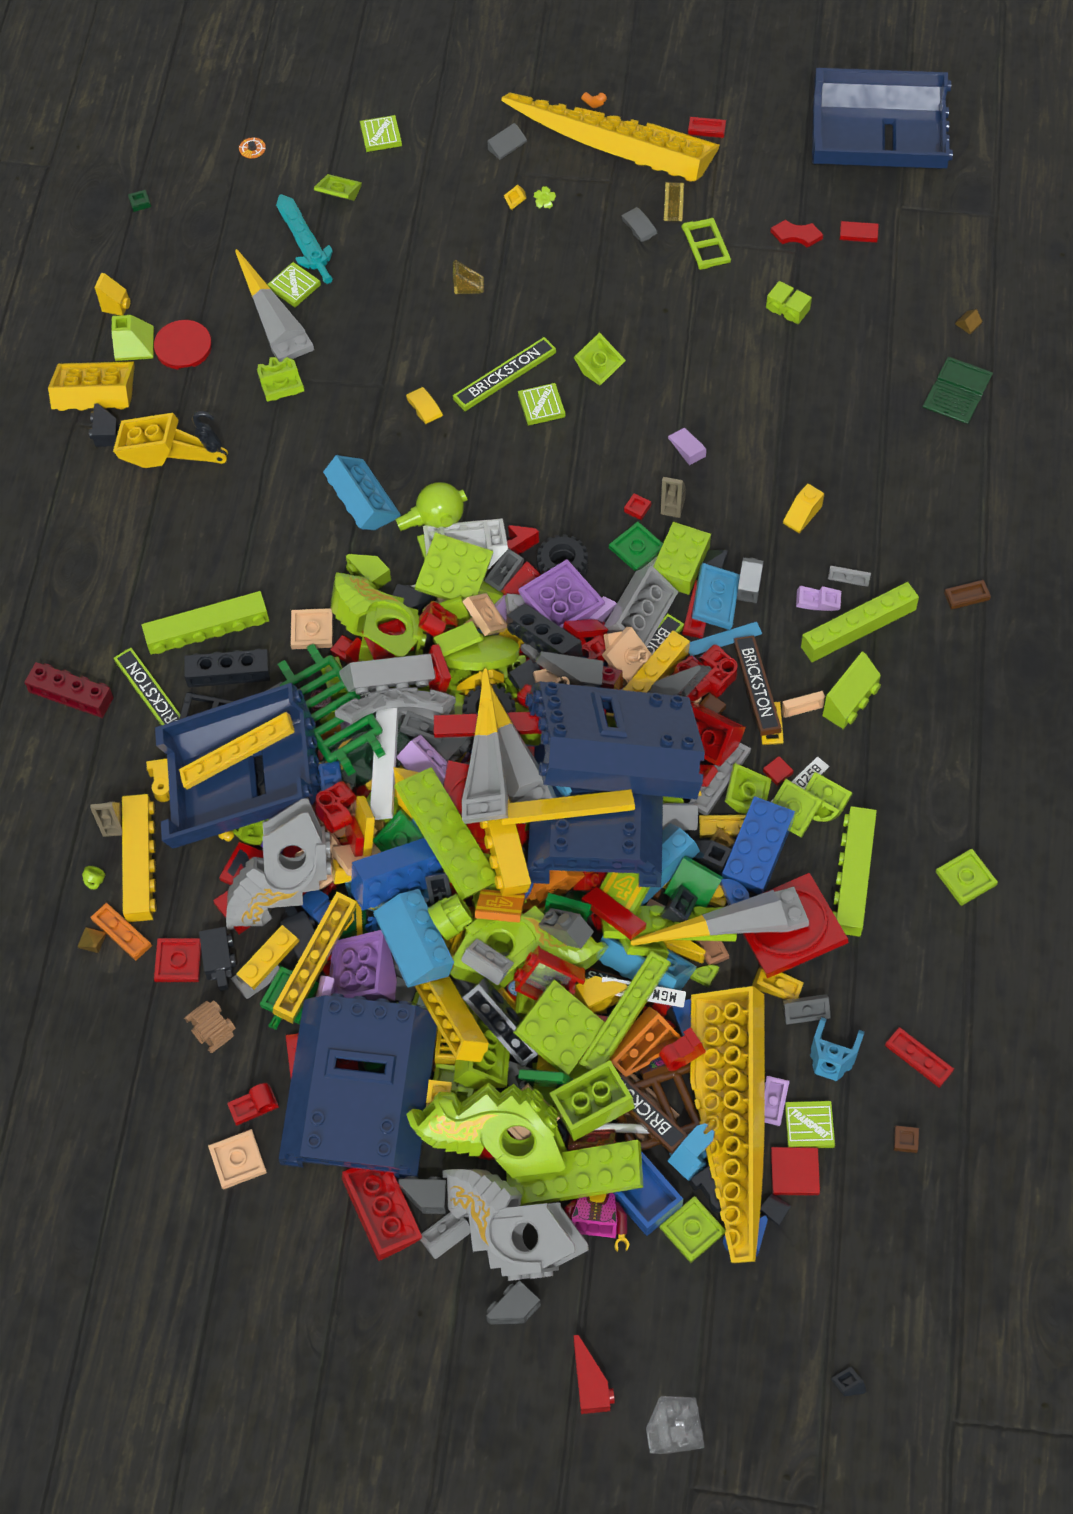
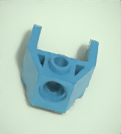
M821 1017L811 1046L810 1057L813 1059L815 1074L837 1081L846 1071L852 1069L864 1031L859 1030L853 1048L849 1049L822 1040L821 1036L826 1019ZM826 1062L833 1064L834 1066L828 1067L826 1065Z
M706 1123L696 1126L673 1154L669 1153L671 1157L668 1159V1162L688 1181L709 1165L704 1159L707 1157L706 1148L712 1143L715 1131L711 1130L705 1134L704 1131L708 1126Z

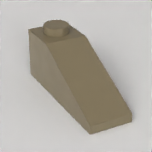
M663 477L662 515L680 518L686 493V486L683 480Z
M121 803L91 804V811L103 837L122 835Z

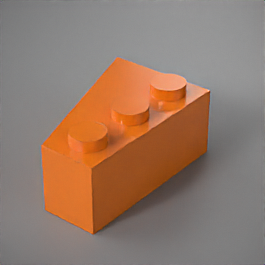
M550 870V883H533V889L526 898L527 903L524 904L523 911H528L534 906L538 909L545 907L548 893L563 897L585 876L583 871Z
M648 1007L632 1024L610 1060L613 1066L627 1077L649 1065L650 1061L659 1057L662 1048L674 1043L681 1036L657 1011Z

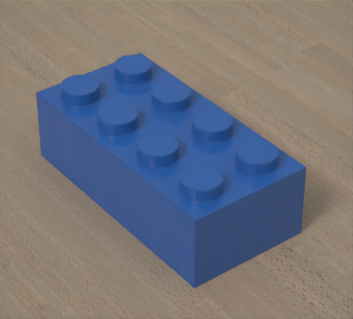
M754 796L722 872L723 879L738 881L747 891L760 895L764 893L794 822L795 811Z
M422 838L352 862L351 893L361 909L366 910L386 903L400 893L416 889H426L425 876L443 873V868L426 839Z

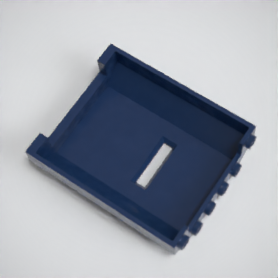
M816 68L813 100V164L947 168L948 161H952L953 149L949 148L950 136L946 134L949 131V121H946L949 115V107H946V95L951 90V80H948V72ZM885 124L893 125V151L885 150Z
M539 681L532 685L530 693L526 695L525 705L529 707L530 715L534 716L536 714L539 717L538 729L542 732L541 744H544L546 752L544 761L540 762L539 775L542 776L543 785L601 791L631 789L633 794L697 800L703 783V774H699L700 761H704L705 751L689 697ZM604 709H606V713L614 714L617 728L608 727Z
M288 683L155 727L156 746L167 754L171 821L169 819L161 821V835L164 843L174 849L276 816L303 798H308L310 804L313 805L316 801V795L320 792L319 786L321 785V779L318 774L319 759L316 755L317 740L314 736L316 725L300 689L292 683ZM285 712L290 714L294 733L189 789L183 787L180 768ZM262 755L265 794L257 796L254 757Z
M541 743L535 746L534 758L540 765V762L544 761L546 754L544 744ZM552 786L556 798L564 797L560 794L556 786ZM571 788L570 796L612 791ZM633 794L635 810L530 822L527 869L531 883L549 884L550 870L639 873V887L661 888L663 796Z
M333 993L331 996L323 995L304 999L279 1153L280 1165L303 1167L304 1162L393 1172L395 1178L405 1179L407 1176L418 1177L423 1140L410 1126L407 1113L412 1109L423 1111L427 1104L428 1084L432 1078L438 1027L428 1010L412 1005V1003L407 1001L390 1003L389 1000L381 998L372 1001L362 996L346 998L344 995ZM336 1059L386 1064L385 1072L376 1073L335 1068Z

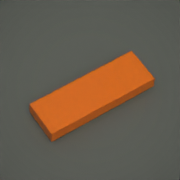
M107 902L91 916L92 921L135 961L152 946L144 936Z

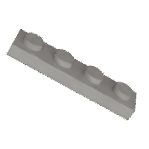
M740 743L738 748L721 766L714 765L718 770L717 774L708 787L701 786L700 791L702 795L698 796L697 800L691 799L689 804H698V812L703 815H709L729 785L733 764L736 763L742 766L750 754L751 748Z

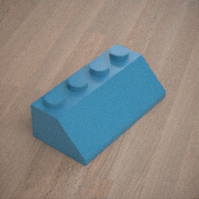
M336 455L323 471L328 483L333 486L337 496L343 501L346 510L353 516L359 528L376 530L401 516L363 459Z
M669 823L662 831L661 888L673 878L684 856L693 859L700 852L695 841L680 827ZM650 887L640 906L648 902L661 888Z
M419 889L400 893L374 911L373 914L407 988L449 977L454 961L439 930L428 913V906Z
M602 936L600 942H605L609 947L599 959L601 963L615 969L621 976L633 980L647 957L627 955L619 939L603 938ZM668 949L670 953L667 960L671 962V965L657 986L681 991L697 966Z

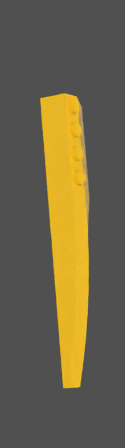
M514 93L506 94L501 100L531 119L569 138L613 155L635 161L638 165H648L653 170H663L672 176L679 175L685 177L688 181H696L703 176L720 146L719 144L655 124L647 123V126L639 125L637 120L621 121L619 116L605 117L604 113L578 107L570 110L566 109L564 104L549 105V101L536 100L534 102L532 97Z
M750 986L691 995V1028L701 1041L706 1053L691 1062L690 1083L692 1090L695 1092L696 1109L699 1110L700 1125L705 1123L708 1125L704 1133L707 1134L711 1130L715 1131L714 1139L706 1148L711 1175L715 1180V1193L720 1202V1215L725 1224V1237L732 1263L755 1262L762 1195L765 1121L764 994L755 987Z

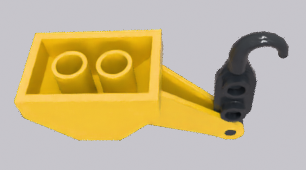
M197 411L192 415V422L197 437L176 429L178 419L174 413L122 420L113 452L119 459L143 468L162 466L166 458L223 464L228 456V451L221 447L222 443L210 425L200 420L199 417H207L214 420L212 414L205 411Z

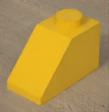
M101 273L95 285V290L102 312L120 316L124 315L126 309L130 306V298H128L126 289L105 273Z
M807 484L796 496L783 520V524L800 533L822 508L824 493Z
M594 976L590 979L585 978L583 985L578 983L575 986V996L596 1014L617 1004L621 996L615 995L626 990L628 986L617 981L602 982V977Z

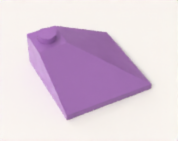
M568 560L563 561L518 590L527 605L562 629H564L565 621L588 620L605 605V601Z
M378 930L338 940L331 955L329 977L335 979L331 994H342L346 998L362 996L372 1001H376L379 998L387 999L389 1002L395 1001L397 978L392 954L382 931Z

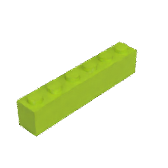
M906 582L803 634L801 648L810 661L814 662L915 611L919 596L910 584Z
M261 591L141 625L149 652L152 655L155 653L160 654L173 648H181L194 642H202L208 638L220 637L233 631H241L247 627L259 626L269 622Z
M852 806L850 807L849 814L844 816L843 826L847 827V832L842 833L841 846H845L844 853L840 852L838 865L842 866V872L837 873L836 885H840L839 892L835 891L834 905H837V912L833 911V914L846 935L861 937L877 810Z

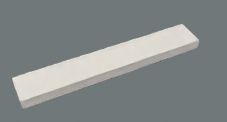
M388 708L376 712V720L383 729V732L376 738L386 754L379 759L375 752L373 756L370 808L375 820L393 818L395 777L393 767H396L399 718L397 708Z

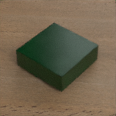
M146 190L128 194L133 212L151 207Z

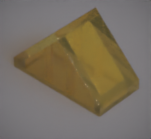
M666 182L664 221H682L684 183Z
M455 260L453 262L454 293L472 294L484 292V277Z

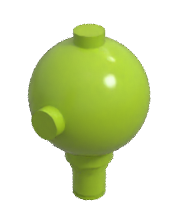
M443 482L432 483L420 492L416 506L411 508V511L395 520L400 531L417 525L418 527L422 525L435 528L450 527L460 520L464 510L463 502L468 499L463 489L458 491L452 485Z

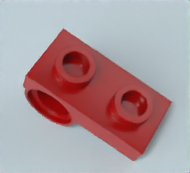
M583 871L585 876L573 886V890L592 891L596 887L600 888L608 872Z
M267 1083L256 1085L250 1089L249 1094L227 1103L236 1126L279 1108L272 1089Z

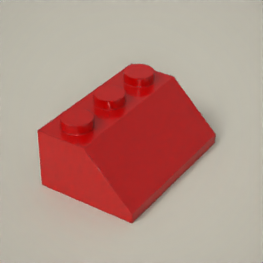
M691 702L705 751L704 759L717 766H721L738 748L746 727L696 702Z

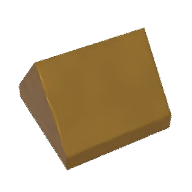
M977 309L967 311L955 325L971 334L982 324V319Z

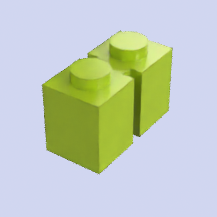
M779 281L767 295L766 308L773 313L784 314L787 320L799 324L810 310L812 297L799 290H796L793 296L790 297L794 288Z

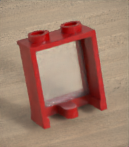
M538 945L534 952L528 954L523 967L516 970L513 980H515V991L537 1001L550 982L555 979L574 996L576 991L575 983L578 982L582 985L585 983V968L575 966L541 949Z

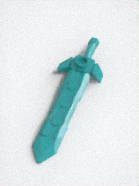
M280 194L276 206L304 255L303 257H296L297 263L308 269L309 267L314 270L318 269L323 281L326 284L331 283L333 278L329 275L325 265L327 261H330L333 252L332 248L328 245L322 251L303 219L295 201L290 197Z

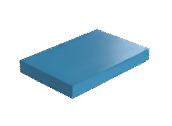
M702 563L699 570L692 618L730 630L733 625L740 574Z

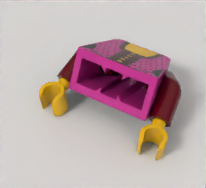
M614 1193L576 1198L565 1207L564 1212L581 1234L616 1238V1234H618V1239L614 1244L615 1250L618 1252V1242L621 1241L626 1244L625 1250H628L629 1241L625 1238V1234H628L627 1214L621 1204L615 1201Z

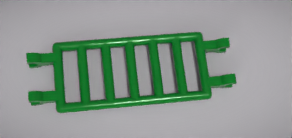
M314 644L306 648L315 664L294 675L285 660L278 663L279 668L287 679L280 686L288 683L296 685L326 666H331L332 670L300 688L303 695L308 694L335 677L339 678L340 681L305 701L308 709L344 688L347 690L339 675V671L342 668L335 657L329 655L323 659ZM356 691L348 692L314 712L311 716L316 722L355 698L359 700L362 697L360 694H356ZM372 713L324 741L320 735L343 723L344 720L334 717L314 729L317 747L328 763L339 760L348 776L356 771L346 754L368 742L378 759L386 754L376 738L383 732V729ZM368 724L371 726L372 730L333 753L330 752L329 747Z

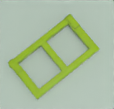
M714 218L682 224V229L685 232L700 270L731 262ZM711 226L715 238L694 242L690 230ZM718 244L723 257L702 261L698 248Z

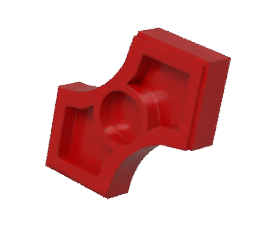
M784 220L771 228V233L781 244L798 242L806 247H810L823 239V234L813 223L800 226Z

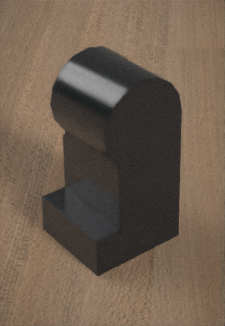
M710 1166L692 1177L689 1185L694 1192L700 1188L709 1200L711 1210L720 1213V1202L715 1193V1180L712 1178Z

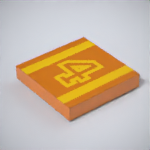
M484 889L480 891L475 918L519 923L524 907L525 893L501 896L500 891Z

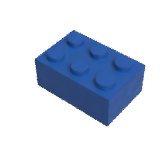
M641 1151L643 1188L613 1193L615 1194V1200L621 1204L625 1212L644 1234L648 1236L682 1207L683 1198Z

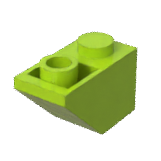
M348 554L346 556L348 572L351 575L355 574V576L369 578V581L376 585V590L391 581L390 569L378 556Z

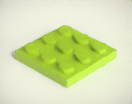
M435 532L417 579L415 590L444 600H450L458 596H462L463 600H465L467 597L479 595L493 556V551Z
M554 979L513 1033L559 1072L569 1075L605 1022Z

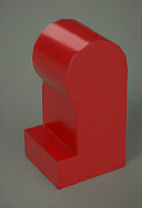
M691 1027L683 1032L684 1036L674 1043L668 1044L660 1051L659 1057L669 1071H675L706 1053L701 1041Z

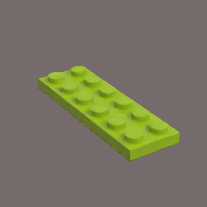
M428 768L397 782L394 785L395 789L461 900L494 885L495 872L467 825L462 821L461 815L433 768Z
M639 906L635 915L647 924L646 929L633 939L670 927L679 922L660 917L665 906ZM694 907L688 920L723 907ZM600 918L603 938H627ZM737 933L674 940L736 941Z
M632 1140L561 1152L566 1166L561 1172L516 1176L515 1178H512L507 1173V1183L509 1186L515 1187L522 1195L520 1206L545 1204L643 1188L641 1142L639 1140Z

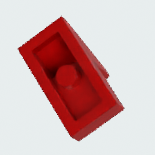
M508 526L511 539L507 540V545L516 554L520 555L539 543V531L536 528Z
M342 635L330 649V652L347 664L362 662L358 661L362 641L358 637L352 641Z

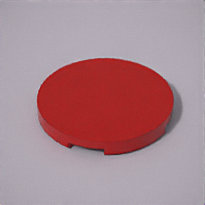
M178 320L167 324L157 333L154 340V349L158 360L169 368L179 370V368L195 367L209 356L211 352V337L208 330L200 323L191 320Z

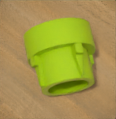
M458 894L448 899L444 898L428 908V913L433 923L446 940H450L461 933L464 927L473 920L471 911Z

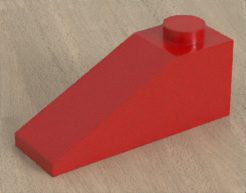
M574 1335L581 1414L610 1411V1404L615 1403L613 1388L608 1389V1381L579 1335Z

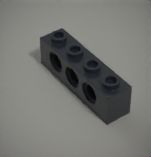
M526 603L506 615L508 631L520 638L526 645L536 649L539 654L542 651L583 657L582 644L579 639Z
M235 650L226 653L213 652L212 654L185 656V680L189 688L270 681L268 650Z
M486 977L464 995V1001L522 1067L538 1055L536 1051L513 1033L522 1019Z

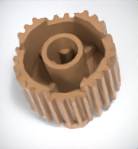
M214 1000L211 1003L205 1001L184 1017L187 1023L191 1021L194 1027L191 1031L201 1044L206 1042L210 1046L208 1048L210 1053H213L234 1037L232 1032L236 1029L228 1018L225 1020L220 1015L222 1010Z

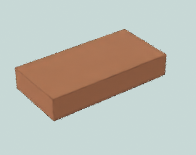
M695 940L697 945L706 951L705 960L708 965H715L729 959V954L722 941Z

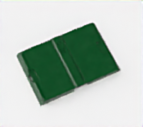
M948 356L923 408L969 424L993 372Z

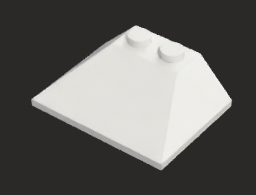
M503 519L460 522L446 528L423 526L426 555L435 532L493 551L488 569L508 550Z

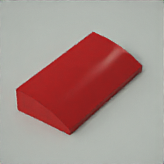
M351 1168L342 1172V1181L378 1261L422 1239L420 1230L393 1172Z

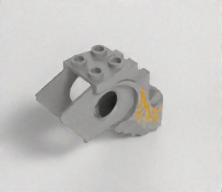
M308 798L300 799L268 821H263L264 858L253 857L246 862V867L240 870V874L233 878V884L229 887L227 895V929H234V926H264L272 919V908L303 905V892L320 890L319 881L327 880V875H331L330 833L325 832V826H320ZM293 845L300 847L304 854L299 857L289 858L280 852L285 847Z
M451 1169L442 1171L443 1178H447L448 1210L456 1218L469 1217L473 1251L487 1250L490 1269L501 1268L502 1276H508V1281L553 1276V1271L559 1270V1265L589 1250L588 1243L564 1212L561 1203L520 1206L522 1197L520 1192L515 1187H510L506 1181H502L497 1174L492 1175L489 1171L483 1169ZM527 1223L533 1225L538 1234V1242L532 1250L525 1246L522 1238L523 1230Z

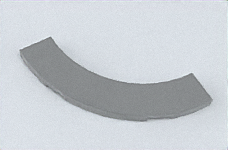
M391 688L389 690L368 693L367 697L359 700L355 698L335 710V717L353 724L366 715L395 707H419L443 714L456 703V699L452 695L435 690L426 692L418 691V688Z

